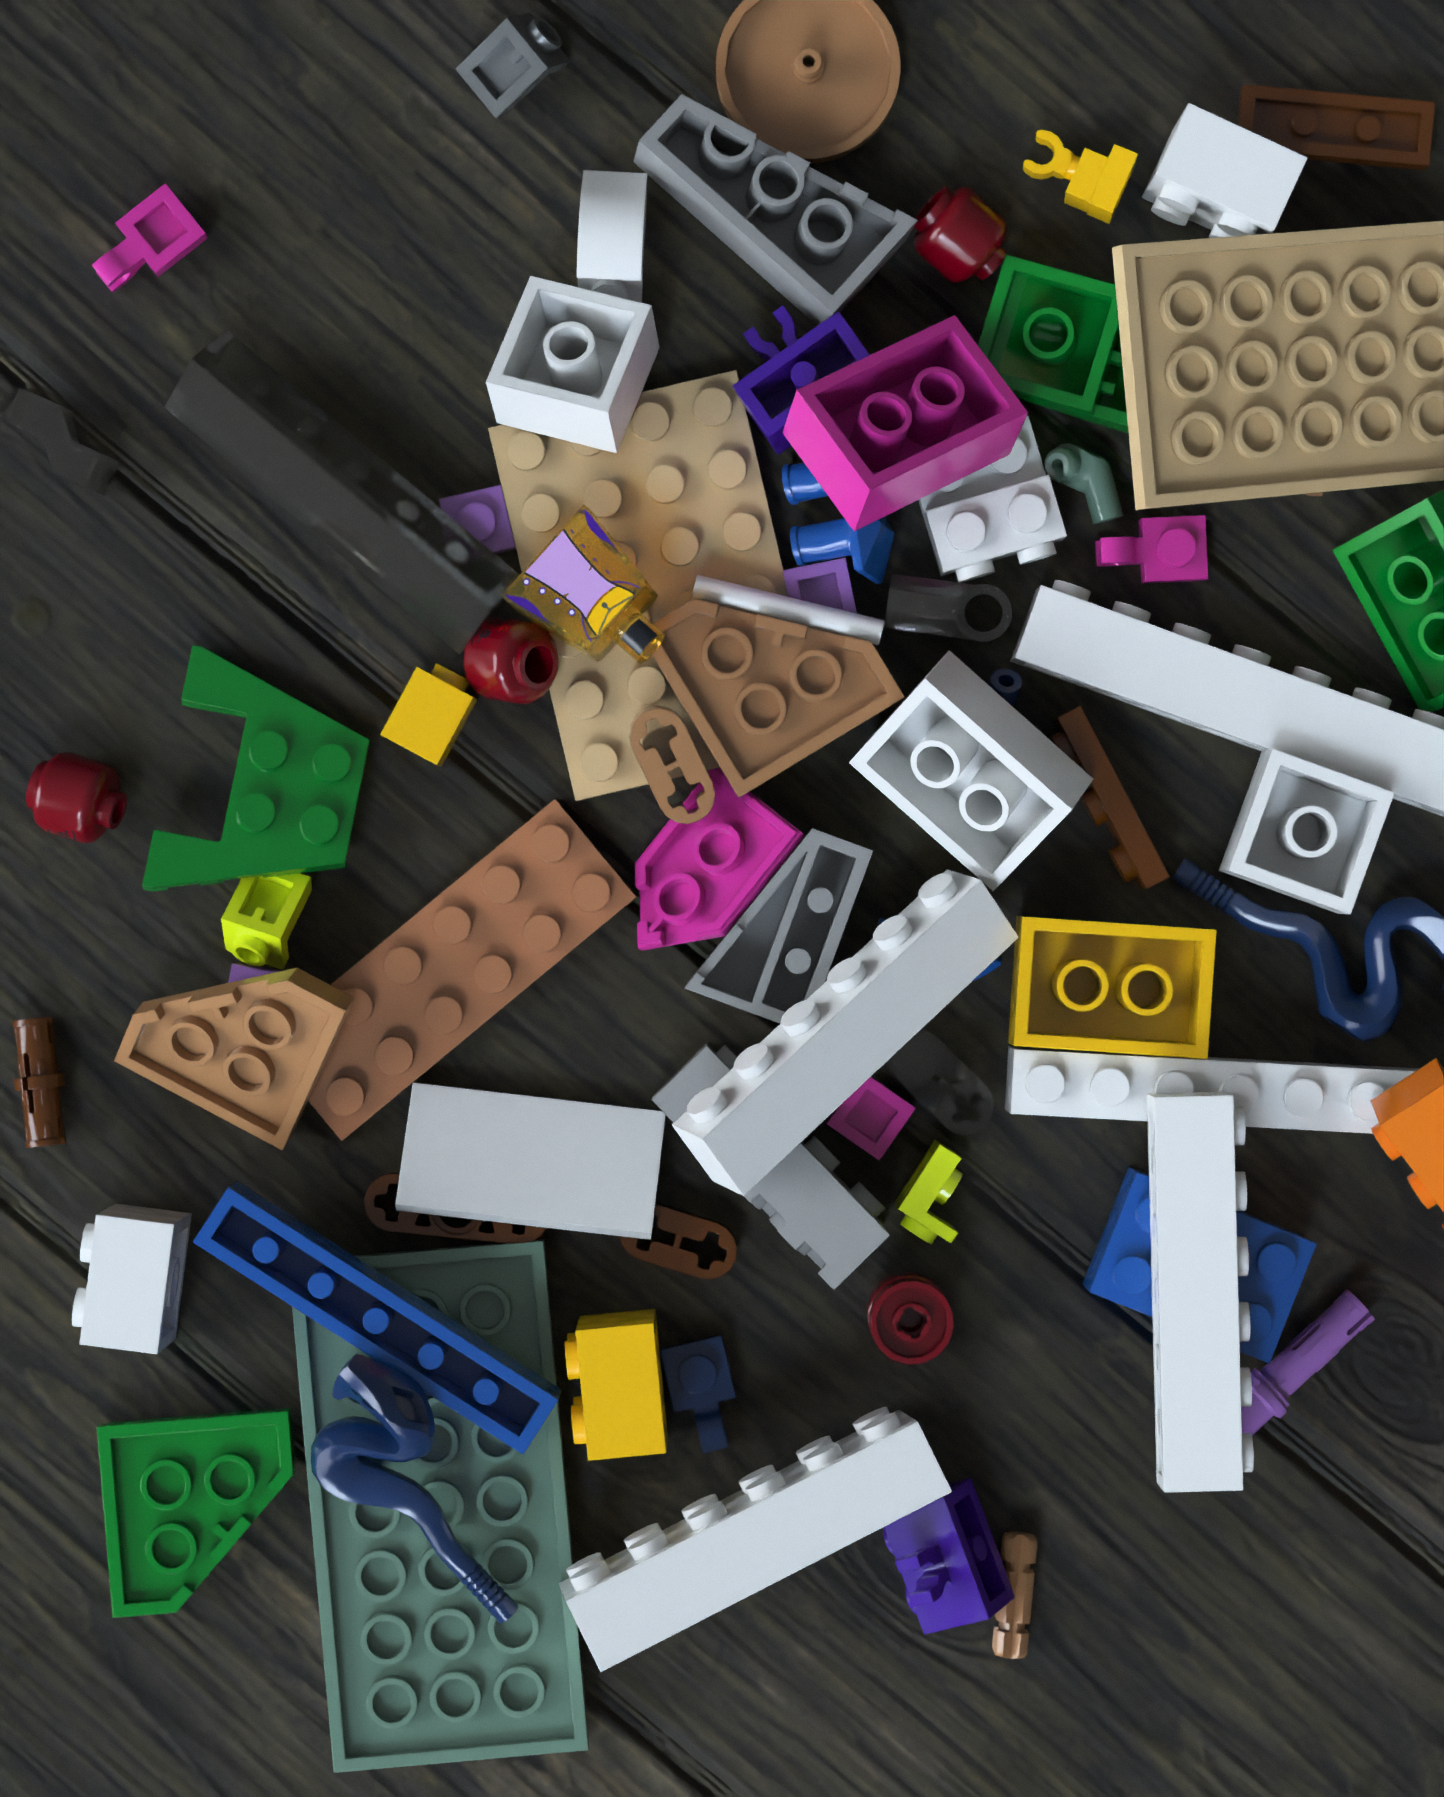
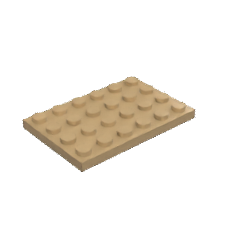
M1444 221L1124 244L1112 248L1135 510L1444 481Z
M737 370L642 392L617 453L506 425L488 428L523 580L525 578L530 580V584L525 585L528 601L537 607L540 613L552 623L559 633L557 634L533 619V622L547 629L555 641L558 653V671L549 690L575 801L649 785L632 750L629 733L635 716L645 708L656 705L668 707L679 714L707 771L720 768L647 646L639 656L621 640L624 633L635 621L640 619L649 626L692 600L697 574L788 596L783 576V566L746 409L733 388V385L739 381ZM583 509L589 512L625 560L611 553L602 544L600 538L588 526ZM564 529L585 557L609 581H623L640 587L637 588L626 583H616L635 594L597 636L594 635L584 619L585 630L592 640L591 642L583 629L580 611L545 585L524 574ZM618 586L612 587L597 600V602L593 605L590 612L588 613L586 617L587 620L595 606L600 602V600ZM542 587L546 589V593L543 595L539 593V589ZM555 598L561 599V603L559 605H556L554 603ZM650 603V605L643 606V607L639 608L638 610H636L634 613H632V614L623 622V624L616 630V632H615V633L613 634V636L611 637V639H610V641H609V643H608V645H607L606 654H605V653H604V650H605V645H606V643H607V640L609 639V637H610V635L612 634V632L616 629V627H617V626L624 620V618H625L629 613H631L634 609H636L637 607H639V606H641V605H643V604ZM574 609L575 615L570 616L568 611ZM657 718L646 723L648 734L640 739L641 744L644 747L655 745L664 763L675 758L669 744V737L677 732L673 724L662 727ZM680 767L669 771L672 779L684 776Z

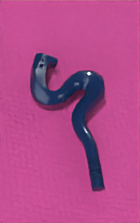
M1187 858L1183 860L1172 877V880L1186 889L1190 888L1192 893L1196 892L1197 896L1203 897V900L1206 902L1210 901L1212 906L1216 905L1217 909L1223 910V913L1236 919L1237 922L1248 929L1272 937L1290 939L1300 944L1310 957L1320 1015L1346 1034L1363 1043L1383 1037L1392 1028L1401 1010L1403 988L1393 953V935L1398 930L1415 932L1444 961V914L1417 898H1395L1381 905L1376 910L1366 929L1364 950L1367 987L1362 994H1356L1351 987L1344 957L1334 936L1320 922L1304 914L1266 908L1248 899L1238 891L1234 892L1233 888H1228L1227 884L1221 883V880L1217 878L1214 879L1213 875H1207V871L1201 870L1199 866Z
M355 1354L342 1367L336 1378L332 1392L333 1397L337 1400L345 1397L353 1398L380 1422L366 1417L349 1416L326 1425L315 1436L311 1446L312 1473L319 1484L335 1497L348 1502L394 1509L408 1515L420 1526L425 1537L441 1560L461 1579V1582L477 1597L478 1601L482 1602V1605L487 1608L491 1615L500 1624L504 1623L517 1611L518 1604L504 1592V1589L499 1586L491 1575H488V1572L483 1569L457 1540L441 1506L431 1493L415 1480L367 1458L371 1457L392 1462H408L426 1456L431 1451L435 1440V1423L425 1392L411 1377L375 1359Z

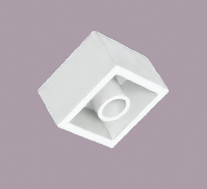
M1188 103L1168 138L1141 198L1154 203L1151 211L1169 222L1185 226L1189 219L1210 229L1209 238L1271 234L1276 228L1307 157Z
M530 276L486 380L496 422L617 453L660 348L652 305Z
M1276 749L1264 750L1261 752L1219 871L1334 913L1351 915L1395 792Z
M115 1204L96 1214L94 1224L86 1223L81 1240L80 1260L81 1262L90 1263L86 1288L78 1287L72 1311V1326L82 1327L80 1345L158 1354L176 1339L192 1213Z

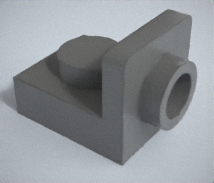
M531 13L506 18L456 68V71L493 116L499 118L506 116L548 74L562 70L570 60L560 48L562 40L557 31L543 18L534 17Z

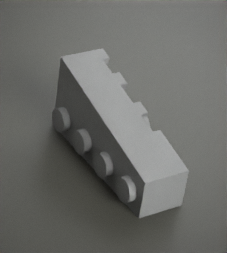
M683 94L678 97L639 140L633 161L817 326L839 311L841 313L903 245L918 221L898 209L896 212H893L867 198L868 193L846 181L843 185L809 167L810 162L788 151L785 154L756 138V133Z
M706 1043L652 1096V1101L674 1123L687 1111L688 1103L696 1094L706 1088L713 1087L734 1067L737 1056L726 1045L716 1053ZM813 1136L806 1144L803 1141L798 1144L744 1197L757 1209L760 1210L762 1208L770 1216V1222L796 1251H799L804 1256L807 1254L821 1268L818 1274L835 1290L890 1234L885 1224L878 1218L886 1208L860 1181L850 1189L833 1172L841 1162L817 1137Z

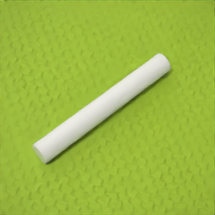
M698 574L691 598L756 615L760 614L805 625L821 631L870 641L875 645H879L885 621Z

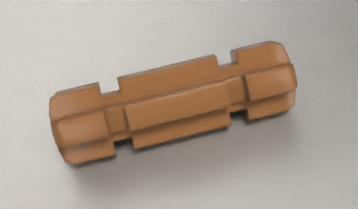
M1011 1531L1005 1532L1002 1536L1000 1557L1005 1561L1004 1568L1015 1595L1012 1601L995 1614L996 1620L999 1621V1626H994L992 1649L995 1655L1003 1658H1025L1028 1652L1029 1633L1025 1629V1624H1029L1031 1619L1035 1576L1033 1569H1030V1564L1036 1563L1038 1542L1034 1535L1026 1532Z

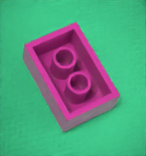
M954 315L796 390L782 433L853 531H856L1010 455L1028 411Z

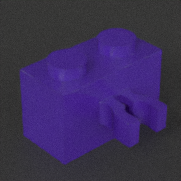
M782 305L773 312L775 319L783 328L781 337L787 346L781 352L773 342L763 341L754 327L743 333L753 351L768 361L734 384L733 388L746 411L777 455L791 447V444L782 432L796 390L870 355L839 311L798 339V332L794 321Z
M971 1478L948 1483L952 1490L951 1493L883 1527L886 1546L895 1555L897 1569L902 1574L906 1585L907 1603L912 1612L917 1615L924 1635L990 1619L1015 1598Z

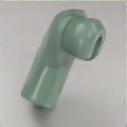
M1070 443L1061 444L1048 453L1044 462L1047 475L1053 481L1085 494L1093 525L1124 516L1112 470L1105 458Z

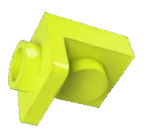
M298 873L263 878V876L241 878L221 918L226 950L248 965L263 966L266 964L278 969H284L289 959L287 940L312 891L311 877Z
M934 1140L894 1202L898 1210L905 1213L900 1225L931 1245L938 1235L952 1243L958 1234L952 1225L928 1209L934 1201L944 1205L963 1173L955 1169L962 1158L937 1140Z

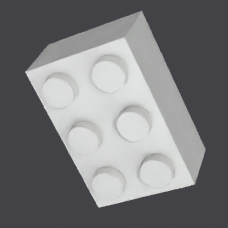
M948 651L849 762L992 891L1066 817L1093 781L1089 774L951 651Z

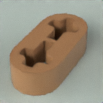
M656 705L645 708L635 716L630 726L629 739L636 759L664 814L677 823L690 824L698 822L708 815L714 805L715 791L710 775L679 714L664 706ZM656 718L662 727L673 724L677 731L669 737V744L675 758L665 763L655 745L644 747L640 742V739L648 734L646 723ZM680 767L686 781L690 785L698 782L703 785L704 790L696 795L698 806L694 809L687 810L682 802L673 805L669 802L667 797L675 792V785L669 771Z

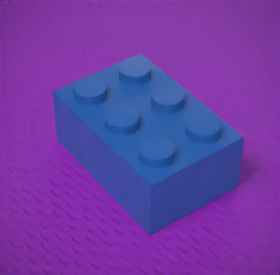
M1128 1167L1082 1285L1090 1293L1152 1317L1149 1174ZM1236 1211L1237 1237L1247 1238L1249 1252L1248 1275L1238 1276L1239 1302H1248L1251 1330L1250 1340L1240 1342V1352L1270 1364L1317 1243L1303 1235L1242 1211Z

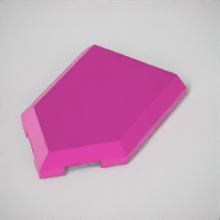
M720 768L709 770L708 773L713 783L715 798L714 805L708 815L700 821L690 824L677 823L670 819L635 862V886L640 894V922L637 923L638 949L643 951L726 936L806 835L751 792L738 798ZM700 782L683 802L687 810L698 806L696 795L704 790Z

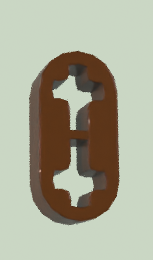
M655 1202L654 1215L658 1216L657 1227L676 1234L674 1243L653 1239L649 1248L637 1245L638 1238L619 1236L622 1246L633 1257L697 1278L714 1279L721 1277L731 1269L736 1260L737 1244L734 1234L726 1225L717 1220ZM707 1232H714L719 1235L718 1246L726 1249L727 1253L724 1259L713 1258L710 1266L698 1264L699 1253L693 1249L680 1246L683 1236L703 1241Z

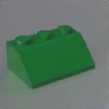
M1444 489L1333 549L1337 560L1419 710L1430 713L1444 707Z

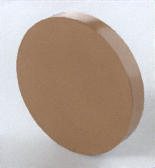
M744 0L735 9L726 23L720 37L716 56L717 90L727 117L731 121L756 133V138L785 154L790 151L810 162V164L841 158L868 142L878 132L891 112L897 95L901 73L900 52L895 33L887 17L873 0Z

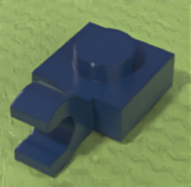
M722 1334L660 1348L659 1351L674 1413L693 1408L703 1453L727 1448L728 1440L718 1402L736 1398V1392Z

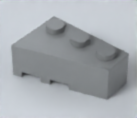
M810 829L727 935L685 985V989L781 1024L783 1014L790 1007L798 1002L807 1000L825 983L873 850L816 829Z

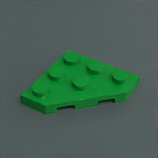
M291 1408L101 1423L97 1426L112 1618L176 1613L188 1600L197 1587L296 1472Z

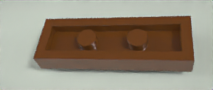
M1244 84L1240 93L1238 126L1307 157V160L1426 170L1430 166L1435 102Z
M1081 706L1052 720L1058 732L1049 736L1050 741L1093 778V781L1080 799L1094 825L1097 827L1106 823L1117 845L1108 849L1123 881L1128 883L1135 879L1140 889H1148L1169 878L1168 872Z

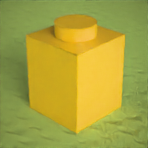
M437 663L431 674L416 667L380 735L442 767L477 702V699L465 693L469 682L464 677Z

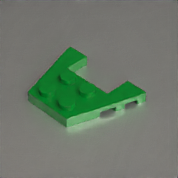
M192 645L181 697L182 706L246 718L221 841L216 842L154 830L142 883L143 890L154 892L168 890V887L200 884L202 886L224 883V880L256 876L266 878L345 868L369 749V739L209 650Z

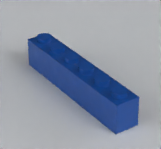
M239 1181L227 1188L193 1243L373 1359L411 1377L420 1385L423 1391L522 1455L559 1400L562 1389Z

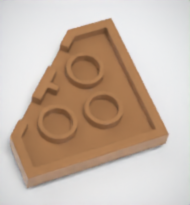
M695 598L648 626L658 636L647 645V648L738 798L904 698L903 693L870 641L821 631L760 614L756 615L719 606V604Z
M293 968L144 1001L133 1014L114 1061L283 1151L293 1136L355 998L299 968Z

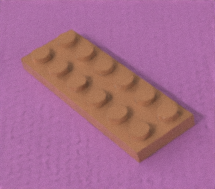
M556 799L331 984V986L355 999L308 1101L341 1141L358 1129L636 898V895Z

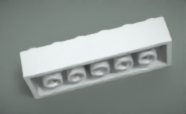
M887 1407L876 1409L854 1421L852 1424L856 1432L833 1443L830 1436L819 1438L797 1450L796 1455L799 1461L778 1472H776L773 1465L762 1467L739 1480L742 1490L721 1501L718 1500L716 1494L705 1496L681 1510L685 1518L684 1520L664 1530H661L658 1523L651 1524L624 1539L627 1549L605 1560L601 1552H598L569 1566L566 1571L570 1578L558 1584L600 1672L951 1493L952 1490L918 1421L900 1410L889 1413Z

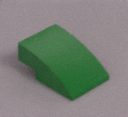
M1006 255L978 343L979 348L1017 398L1129 434L1115 284Z

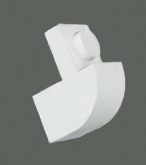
M583 170L577 246V278L579 288L642 303L647 173Z

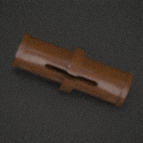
M54 1017L12 1021L15 1043L17 1045L19 1078L14 1079L15 1092L21 1091L26 1148L67 1144L60 1087L66 1086L64 1073L59 1074L54 1041Z

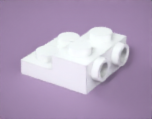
M1029 416L1026 417L1010 455L918 500L940 575L944 576L956 572L959 583L994 573L995 569L992 561L1017 554L1020 565L1055 555L1057 553L1054 543L1062 541L1067 537L1049 475L1045 473Z

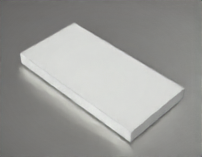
M413 1083L395 1203L396 1211L651 1240L666 1115L663 1111Z

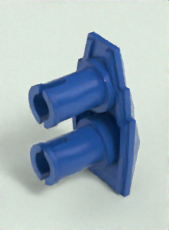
M804 462L783 465L782 482L786 498L791 505L828 496ZM886 516L856 531H853L845 518L801 527L793 526L790 530V540L794 559L800 567L807 566L810 563L852 556L854 570H857V572L875 584L883 583L895 533L886 521Z

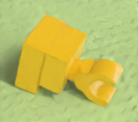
M1038 130L1036 132V142L1049 147L1054 157L1049 163L1043 165L1036 164L1027 159L1023 162V171L1030 177L1040 180L1052 176L1070 180L1065 192L1064 203L1087 212V215L1110 224L1134 170L1138 154L1114 144L1109 157L1084 148L1081 157L1074 155L1071 150L1064 148L1059 137L1051 131Z

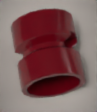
M914 1272L896 1273L882 1280L871 1293L867 1305L868 1326L878 1348L891 1360L907 1365L922 1364L937 1357L949 1344L954 1329L953 1311L941 1288L927 1276Z

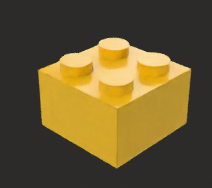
M656 1309L580 1316L575 1333H567V1341H565L568 1380L580 1379L582 1395L573 1397L574 1405H571L574 1444H586L588 1461L666 1453L668 1432Z

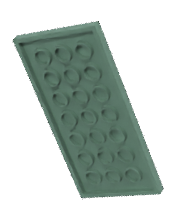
M544 1239L520 1243H490L355 1255L364 1263L557 1386ZM292 1307L334 1773L589 1750L579 1627L558 1584L570 1578L566 1569L573 1564L559 1400L522 1455L425 1392L435 1423V1440L431 1451L426 1456L408 1462H392L367 1457L375 1463L415 1480L431 1493L441 1506L457 1540L483 1569L488 1572V1575H491L499 1586L504 1589V1592L518 1604L517 1611L507 1621L500 1624L487 1608L482 1605V1602H479L477 1597L466 1588L461 1579L441 1560L425 1537L420 1526L408 1515L394 1509L342 1500L329 1493L317 1481L312 1473L311 1446L315 1436L322 1428L331 1422L349 1416L366 1417L378 1422L380 1421L353 1398L345 1397L337 1400L332 1394L335 1380L342 1367L355 1354L370 1356Z

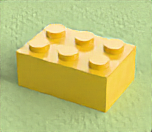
M1016 916L1015 932L1019 938L1015 940L1008 1043L1013 1046L1208 1059L1217 930Z

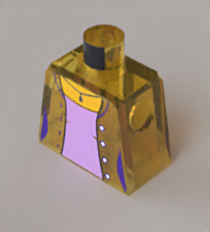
M584 504L501 595L521 616L537 623L550 634L596 662L602 660L618 644L638 663H642L655 653L665 637V634L643 615L655 602L658 594L594 513Z

